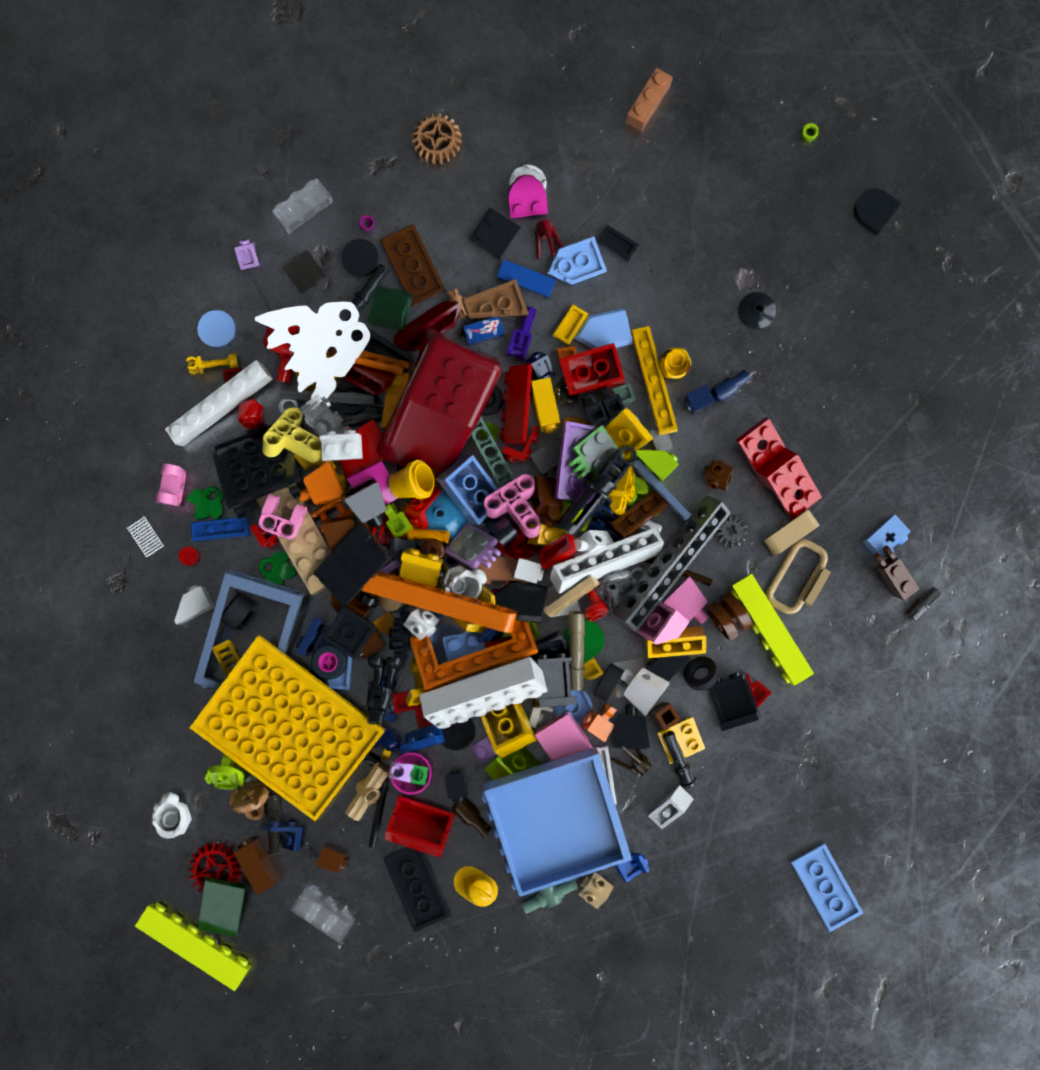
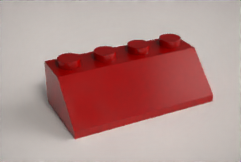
M532 364L509 366V372H505L504 383H508V390L503 393V402H506V409H502L501 421H505V427L500 430V439H503L504 445L526 446Z

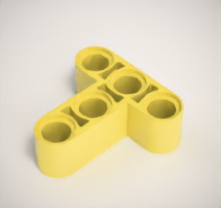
M292 407L288 408L264 434L262 452L268 457H275L286 448L309 462L318 463L322 461V442L317 436L301 428L302 412L298 408Z

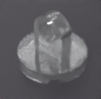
M611 571L598 580L597 591L600 596L605 598L607 595L606 585L614 582L618 584V595L623 597L626 595V591L633 589L635 579L630 571Z

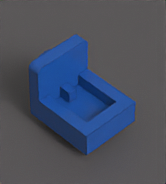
M632 852L630 854L632 860L615 865L623 882L627 883L641 872L647 873L650 871L647 866L648 861L644 855Z

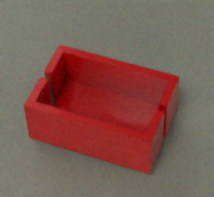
M398 796L384 840L441 858L455 814Z

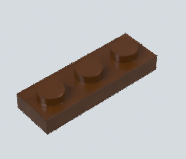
M653 491L613 521L611 527L625 539L668 507V503L656 491Z

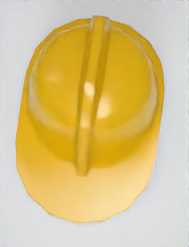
M465 866L456 872L454 887L462 897L479 907L488 906L495 901L498 895V887L490 876L473 866Z

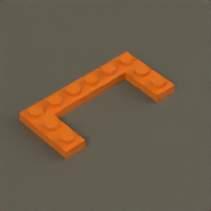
M515 620L513 631L511 632V640L438 665L430 637L426 635L422 640H419L416 636L410 637L425 691L442 687L538 653L528 622Z

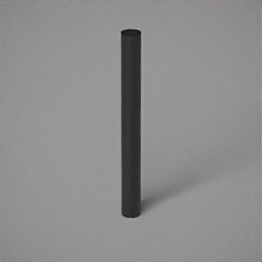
M388 775L379 788L380 797L376 803L368 846L371 848H376L389 780Z

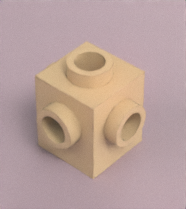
M594 872L590 877L586 876L580 884L582 889L578 895L598 909L607 900L614 886Z

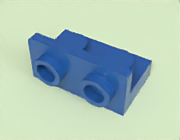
M432 725L405 733L406 744L401 745L400 750L401 754L410 753L444 743L443 731Z

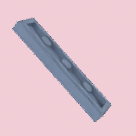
M639 459L633 463L632 467L636 473L668 503V506L682 521H686L691 516L686 508Z

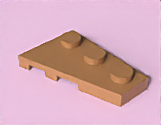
M516 279L463 299L470 318L529 315Z

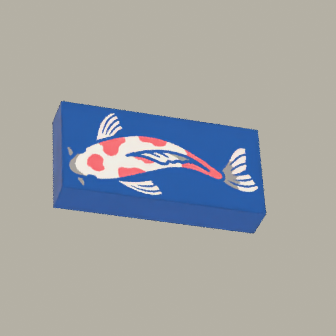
M493 317L463 326L468 345L505 335L500 317Z

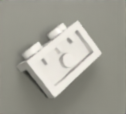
M355 430L344 431V434L336 435V432H324V436H319V440L322 442V461L363 459L362 436L356 433Z

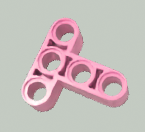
M528 474L521 475L488 495L484 500L485 513L488 517L497 518L508 512L524 535L529 538H534L540 533V520L526 501L535 492L533 477ZM525 484L530 485L529 488H522ZM509 494L514 495L513 498H506L505 496ZM492 504L497 505L496 508H489ZM518 509L525 510L523 513L516 512ZM528 524L536 525L534 528L527 527Z

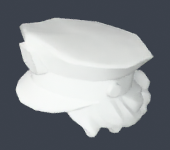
M460 565L451 568L446 585L442 586L440 584V588L476 599L482 592V585L486 583L487 578L480 569L471 571Z
M172 792L164 793L161 796V801L153 807L152 824L157 833L163 838H175V836L185 834L192 820L188 806L179 802L177 794Z

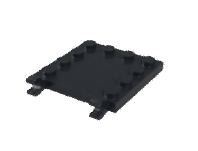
M277 420L210 444L226 506L229 509L233 508L239 520L246 517L242 504L288 487L294 499L301 497L297 483L302 482L293 452L284 448L275 457H268L262 452L263 436Z

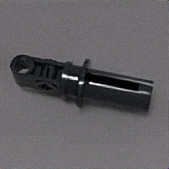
M627 445L618 447L602 466L601 470L594 472V477L590 481L583 478L582 481L586 484L585 488L557 524L575 538L605 500L610 504L613 502L609 495L612 493V490L615 491L617 489L616 483L622 479L628 468L636 460V450ZM628 449L630 451V457L624 460L622 458V453L624 450ZM594 493H596L595 496L593 497V499L589 502V504L585 507V509H584V510L581 512V514L577 517V519H576L573 523H571L572 520L575 518V516L579 513V511L583 508V506H584V505L587 503V501L591 498V496H592Z

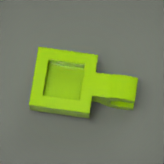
M393 503L386 505L385 513L389 520L385 523L393 536L399 538L413 527L404 512L398 513Z

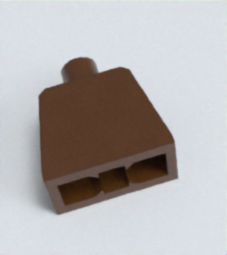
M353 515L322 520L321 527L331 552L362 522L356 523ZM368 522L362 523L370 531Z

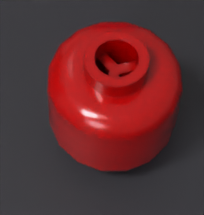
M247 399L239 405L238 421L245 428H256L263 422V406L257 400Z

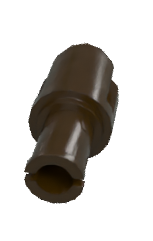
M464 800L453 804L454 814L466 826L472 825L482 837L489 833L491 827L479 817L480 811L470 801Z

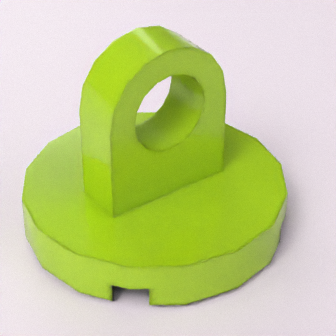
M223 754L221 766H212L206 769L204 780L207 784H215L214 787L218 789L234 790L238 786H243L244 774L233 768L234 761Z

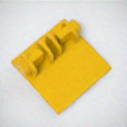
M686 717L685 720L674 724L668 730L659 729V732L656 733L670 764L674 763L662 737L667 731L675 732L684 757L705 749L693 717Z

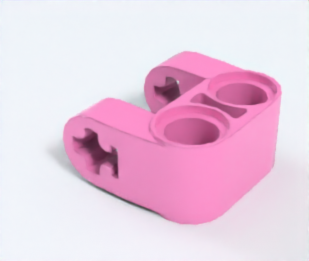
M163 463L160 472L162 474L160 490L156 493L155 502L179 506L182 501L186 471L179 466Z
M269 494L262 509L259 526L261 529L284 539L290 540L295 538L306 516L307 507L297 504L290 521L275 516L280 497ZM272 518L274 520L273 526L266 528V520ZM287 525L292 526V532L289 535L283 533V529Z

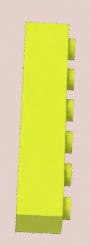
M750 574L730 586V592L738 599L749 615L753 624L752 630L755 634L759 633L762 638L760 642L766 651H770L773 656L771 657L773 664L782 670L781 676L785 683L795 686L813 675L814 672L754 576Z
M151 903L147 906L136 923V928L233 991L238 988L251 967L245 958L237 957L231 953L232 951L228 947L216 944L213 937L209 935L204 936L199 933V929L192 924L187 925L182 922V918L179 915L170 914L165 911L166 908L162 904Z

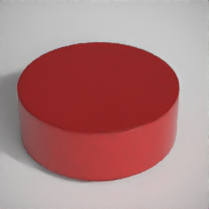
M187 546L180 550L178 558L182 564L192 566L198 562L199 553L195 548Z

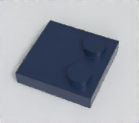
M318 617L313 618L305 636H301L296 644L298 648L297 653L303 656L310 655L327 621Z

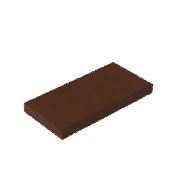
M414 224L380 239L412 307L446 292Z

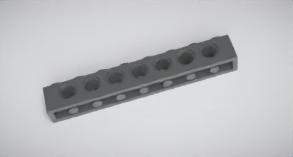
M707 495L613 612V615L623 625L635 632L639 630L731 514L722 501Z

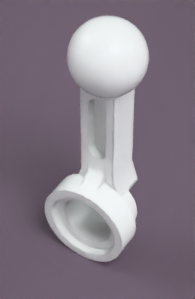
M282 399L279 403L280 413L283 414L285 412L283 404L287 401L292 402L294 408H298L296 400ZM305 415V423L312 429L313 434L318 437L324 436V432H327L326 425L322 422H316L308 415Z

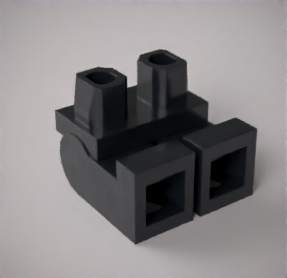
M607 387L598 391L601 401L597 403L594 402L592 395L582 398L583 413L590 426H596L608 421L625 409L619 393L612 396Z

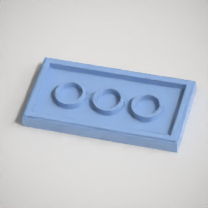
M824 842L790 860L793 869L829 932L863 914L862 909Z

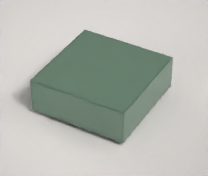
M630 382L612 388L613 395L619 393L624 405L636 401Z

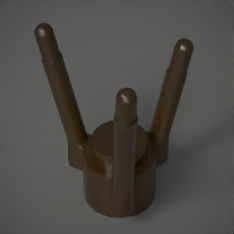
M621 745L620 748L633 759L631 762L633 767L612 757L610 758V761L631 771L634 775L637 773L641 776L645 775L652 765L647 761L648 758L640 749H634L639 755L635 756L624 745Z

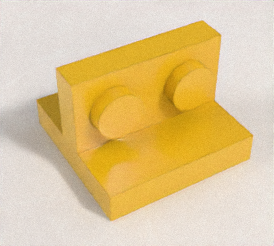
M627 408L621 411L605 427L618 447L627 445L637 451L653 439L648 430ZM628 449L623 451L625 460L630 457Z

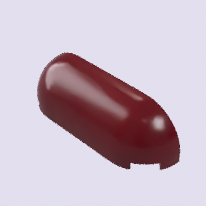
M447 300L437 304L402 327L395 334L393 343L405 351L414 352L419 350L420 340L427 326L441 333H445L455 326L458 313L461 311L459 303Z
M355 363L343 377L345 380L373 395L387 391L394 381V375L391 372Z

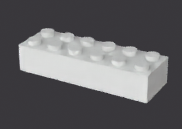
M531 657L426 692L420 695L423 716L438 729H445L450 727L451 724L466 722L468 718L484 716L489 711L501 710L507 705L522 703L523 700L530 697H540L542 693L547 692L543 671Z

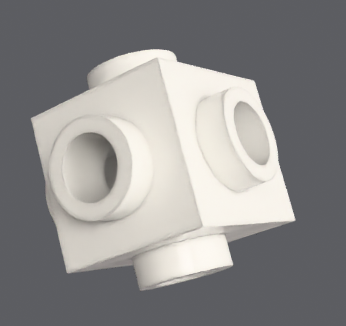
M418 607L409 615L404 626L419 640H422L426 635L430 637L436 631L435 625L439 619L429 610Z

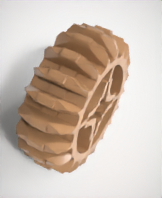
M431 113V118L428 119V117L424 116V122L418 120V126H414V133L411 134L413 138L412 146H415L414 151L419 153L420 159L425 157L426 163L431 159L433 165L436 163V160H439V163L442 165V159L449 162V156L455 158L456 154L454 151L459 152L460 147L458 145L462 144L460 139L462 135L459 132V126L454 125L455 121L453 119L449 121L447 115L442 118L440 113L437 117H434V114ZM441 128L447 130L451 136L441 132ZM437 133H438L439 138L437 139L436 145H435V141H434V140L436 139ZM422 142L430 144L432 146V150L426 148Z

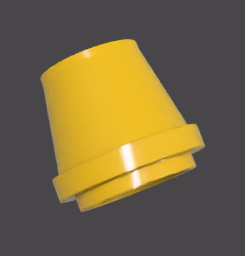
M421 460L408 463L405 468L393 473L389 479L391 492L399 499L428 498L433 492L435 483L431 469Z

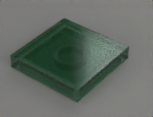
M378 286L367 322L404 331L414 295L409 292Z

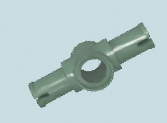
M572 879L539 890L535 897L521 904L522 908L528 914L541 906L547 909L554 907L562 902L565 894L579 888L576 879Z

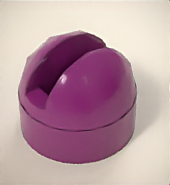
M370 215L362 216L359 221L360 228L366 232L372 230L375 225V221ZM365 220H368V228L365 227Z

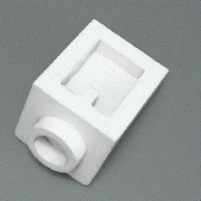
M533 707L529 718L530 726L536 728L537 724H541L543 713H540L541 709L553 712V708Z

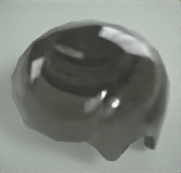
M564 377L557 382L554 395L558 402L563 405L573 406L581 400L582 394L569 395Z

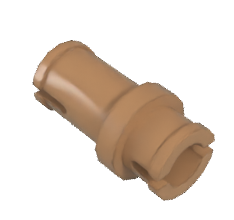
M458 289L449 291L447 293L449 302L457 301L460 305L461 311L458 313L457 320L467 317L468 313L462 302L463 297L459 295Z

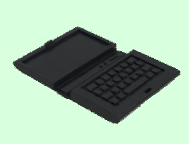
M360 523L315 570L314 575L345 608L365 587L364 585L370 578H374L393 556Z

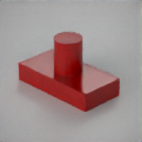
M567 533L538 550L541 567L547 569L560 561L565 562L573 559V553L576 552L573 535Z

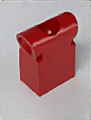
M373 419L356 430V433L362 436L363 459L336 460L342 463L343 475L346 479L379 461L383 463L387 461L377 453V445L383 432Z

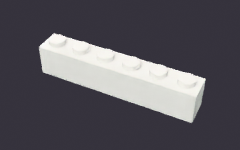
M255 360L165 428L166 432L176 445L184 447L270 382L273 377L262 363Z
M652 528L557 564L552 568L550 579L560 594L576 587L589 576L598 579L660 555L664 541L657 530Z

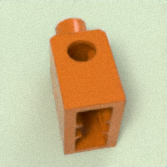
M329 461L303 479L306 488L300 491L301 497L299 499L301 502L312 499L315 505H321L343 499L341 494L345 493L333 465Z

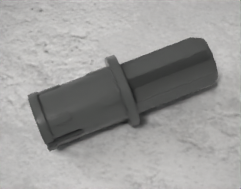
M932 587L921 599H917L918 602L907 612V615L911 617L917 612L912 617V620L916 622L926 610L931 609L930 606L941 596V592L937 588Z

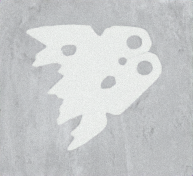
M351 302L326 303L319 308L318 314L311 311L308 306H295L267 312L255 317V321L275 329L268 337L267 349L284 343L291 344L289 350L295 353L286 365L285 370L293 369V371L299 372L297 379L299 383L298 391L302 392L307 386L315 381L317 382L316 389L311 395V398L314 399L311 410L319 407L335 390L336 381L334 376L344 377L370 339V332L366 325L357 322L359 312ZM348 309L351 312V318L348 321H342L339 318L341 310ZM298 325L300 326L299 334L290 335L287 330L288 327ZM340 329L342 331V335L337 336L335 333L336 330ZM354 330H360L363 333V338L358 342L351 339V333ZM330 346L335 347L337 353L333 357L327 358L326 351Z

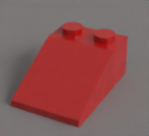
M615 343L559 359L570 396L625 384V377Z

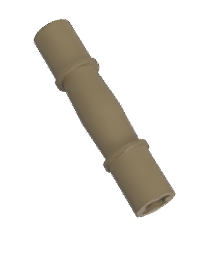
M582 611L569 612V657H573V661H569L571 690L584 689L585 615Z

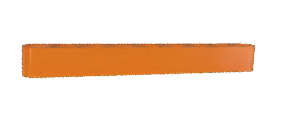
M379 571L374 578H370L361 590L506 633L513 631L517 614L516 611L382 571Z

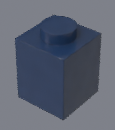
M704 385L684 397L685 401L683 403L688 412L691 411L692 415L713 405L715 399L707 385Z

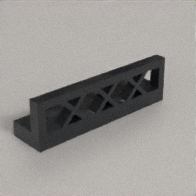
M368 328L370 339L364 351L409 361L412 366L415 360L411 354ZM354 330L351 333V339L355 342L363 338V333L360 330Z

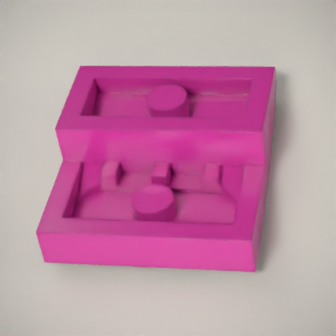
M382 461L347 478L351 487L354 488L374 477L379 484L385 505L398 499L391 492L389 486L390 475Z

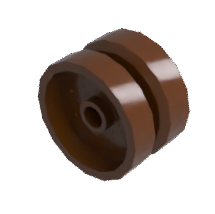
M728 591L720 597L721 604L713 601L706 606V610L715 626L730 642L739 635L738 629L745 632L753 624L738 599Z

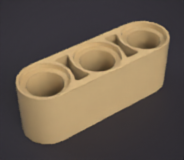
M807 510L766 538L764 542L772 554L777 556L820 525L812 513Z

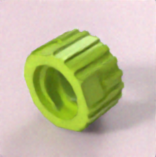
M812 123L806 124L801 132L802 138L806 141L816 139L818 136V126ZM812 129L814 134L809 136L806 134V130Z

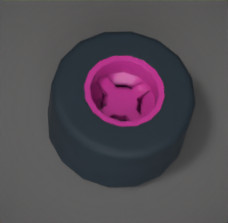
M323 645L317 648L311 658V668L314 673L326 680L340 677L346 671L348 665L346 654L333 645Z

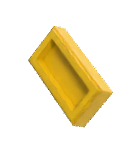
M572 304L554 332L553 337L569 346L589 313Z

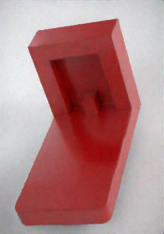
M534 425L523 452L504 446L502 450V455L505 456L504 459L511 463L517 461L523 464L524 460L528 461L532 453L530 446L532 442L536 443L540 434L537 432L538 427Z
M434 486L431 496L424 499L413 498L404 508L407 519L412 527L425 530L429 526L425 511L441 493L440 488Z

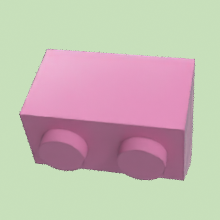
M660 602L636 633L654 644H659L678 638L689 621L677 610Z

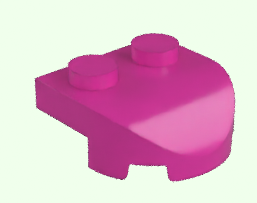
M521 175L515 178V181L508 188L510 217L518 218L548 214L547 198L543 183L533 175Z

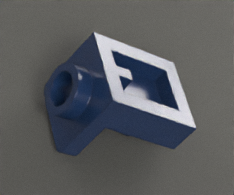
M535 352L529 356V359L525 360L527 364H532V371L536 380L551 378L556 375L548 355L543 352Z

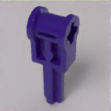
M531 306L526 307L529 315L523 316L519 330L514 329L506 353L508 357L511 355L521 358V361H525L533 335L530 334V330L537 312Z

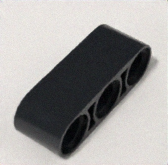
M504 515L497 518L487 517L482 521L502 547L519 536Z

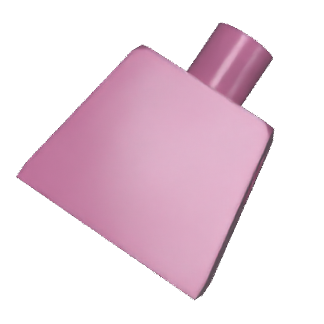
M690 577L662 602L677 610L688 621L695 617L700 624H703L710 617L702 609L708 601Z

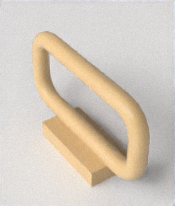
M806 539L799 540L792 545L766 591V597L772 607L786 614L798 612L803 604L811 608L831 573L825 569L828 555L821 546ZM801 547H807L819 554L820 561L795 604L789 607L774 598V592Z

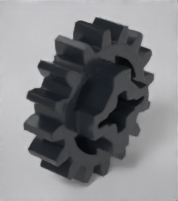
M395 617L393 626L388 630L389 649L394 651V657L405 659L406 650L411 645L409 639L410 630L404 626V617Z

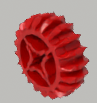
M213 842L212 846L206 843L204 848L199 847L197 849L198 853L192 854L195 860L189 861V864L193 866L188 868V872H193L189 880L195 879L196 882L192 886L199 885L198 892L204 890L205 876L222 880L223 870L228 867L229 876L226 881L238 883L235 878H240L241 874L236 871L242 868L240 865L236 866L238 860L234 859V852L230 853L231 846L224 849L225 843L223 842L219 847L217 842ZM213 853L223 856L226 861H219ZM207 855V867L201 871V862ZM213 866L221 867L220 869H218V871H216V873L215 871L207 872Z

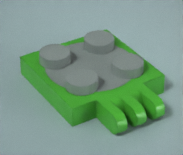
M600 425L571 448L576 457L568 465L572 467L577 464L572 471L574 473H577L579 470L582 471L577 475L579 480L588 473L591 477H594V472L601 470L618 446L603 425Z

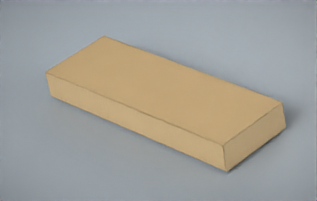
M589 576L544 609L546 615L556 616L599 585L597 578Z

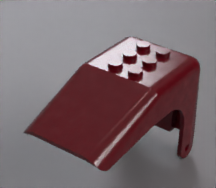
M427 326L420 340V352L414 368L377 445L378 455L403 468L412 461L421 460L429 466L433 473L434 481H437L436 478L457 460L484 410L501 374L498 358L481 350L478 352L451 340L448 335Z

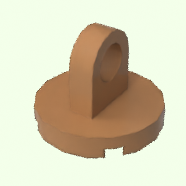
M248 782L243 784V788L235 789L229 797V803L233 811L244 813L251 820H259L265 811L264 803L268 798L269 792L261 782Z

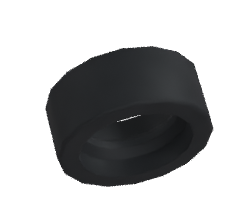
M610 663L593 695L607 702L620 681L624 670Z

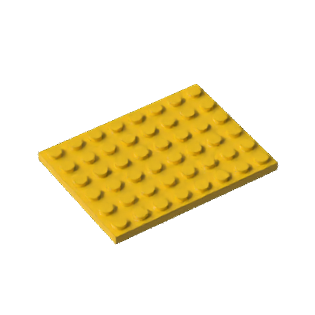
M260 635L257 636L190 726V729L314 821L318 819L386 730L380 725L368 724V716Z

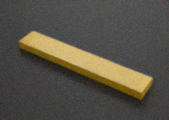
M645 326L632 329V340L658 435L677 432V424L650 327Z

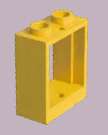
M551 378L531 381V391L540 432H545V434L555 433L556 429L560 427V419Z

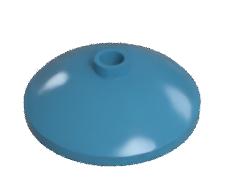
M438 487L441 489V493L425 511L429 523L426 529L449 530L450 539L448 543H450L468 520L443 487ZM443 511L444 515L442 517H438L437 512Z

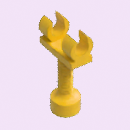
M230 353L226 359L202 361L201 356H197V358L188 357L186 359V362H189L187 369L191 370L188 371L191 375H197L199 372L204 374V368L228 365L231 369L238 368L236 353Z

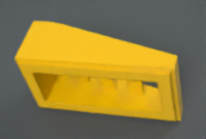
M227 640L212 648L226 677L236 666L228 668L227 665L235 661L238 663L241 659L232 640ZM229 648V651L221 654V650ZM233 655V658L227 661L224 660L225 657Z

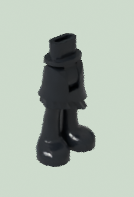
M369 656L367 663L374 669L373 681H369V687H367V723L382 725L383 718L387 716L386 713L393 699L392 686L396 674L403 667L404 661L397 657H387L385 661L378 656ZM387 668L384 686H381L384 672Z

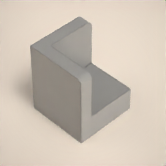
M657 429L649 431L653 437L650 441L653 450L669 451L673 449L668 434L659 436Z

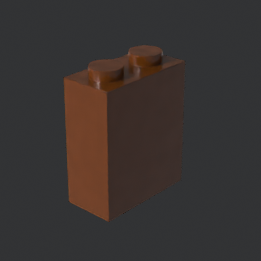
M251 837L237 846L238 850L234 852V855L256 895L272 887L281 879L259 837L255 840Z

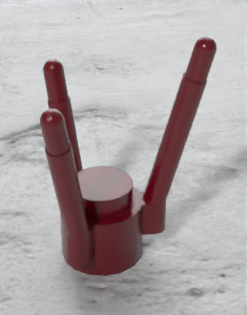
M548 219L539 221L536 224L538 229L535 231L537 259H540L541 252L540 237L547 239L551 254L554 256L552 236H554L559 248L564 247L556 233L555 226H552L551 221Z
M513 523L511 525L519 536L509 543L515 561H518L519 558L514 541L520 543L525 540L528 543V537L524 535L516 523ZM529 544L539 554L538 550L540 549L536 545Z

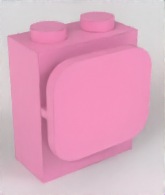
M569 710L535 730L536 738L552 761L593 748L588 737L578 722L574 720Z

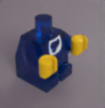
M386 729L373 747H379L384 750L381 758L385 761L395 751L401 754V740L392 731Z

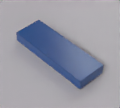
M503 260L497 274V278L509 282L516 279L519 287L546 298L550 297L556 283V279L507 260Z
M248 516L240 520L238 517L190 522L193 542L250 536Z

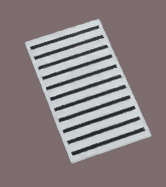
M145 516L127 527L146 558L164 546Z

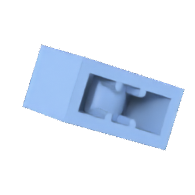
M893 515L862 542L873 554L879 553L882 557L887 558L882 548L887 545L894 552L892 548L897 544L899 546L908 539L907 535L911 531L896 515ZM886 535H889V536H890L888 542H886V540H885V539L887 538Z

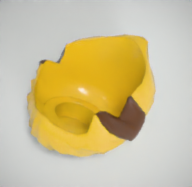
M668 348L662 354L660 367L664 377L681 379L687 375L691 369V359L684 348Z

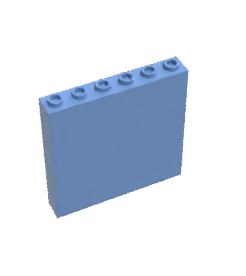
M596 747L483 783L484 791L481 792L484 803L488 802L490 809H487L490 821L494 820L496 826L493 827L496 839L500 838L502 844H499V849L502 856L506 855L505 867L507 873H512L511 885L514 891H518L519 897L632 860Z

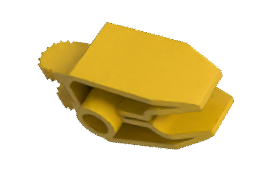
M632 465L628 468L622 479L616 483L617 489L615 491L612 490V493L609 495L613 501L610 508L619 516L625 513L627 502H631L635 494V474Z

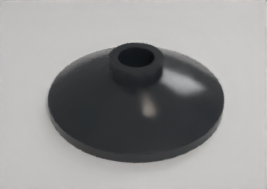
M753 292L741 300L738 314L741 321L747 327L763 329L774 320L776 306L768 295L761 292ZM760 306L762 311H756L755 307Z

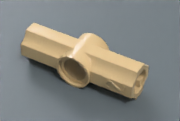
M376 762L367 778L357 783L355 787L357 794L345 811L347 816L359 821L369 804H373L379 799V788L389 774L388 767Z

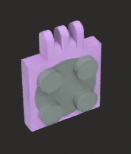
M468 522L445 549L447 556L471 570L476 569L480 564L490 568L491 563L487 560L494 563L496 558L492 554L498 557L501 554L499 550L494 548L498 542L495 537Z

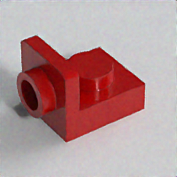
M256 523L249 527L261 547H268L270 549L278 544L279 538L277 535L267 538L269 533L261 529Z

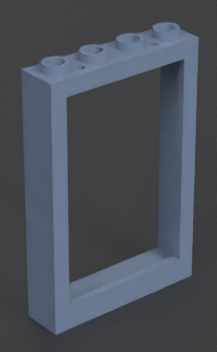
M231 569L225 572L194 683L199 684L198 686L201 688H212L218 690L223 681L204 675L230 587L290 605L278 649L284 654L288 650L304 592Z

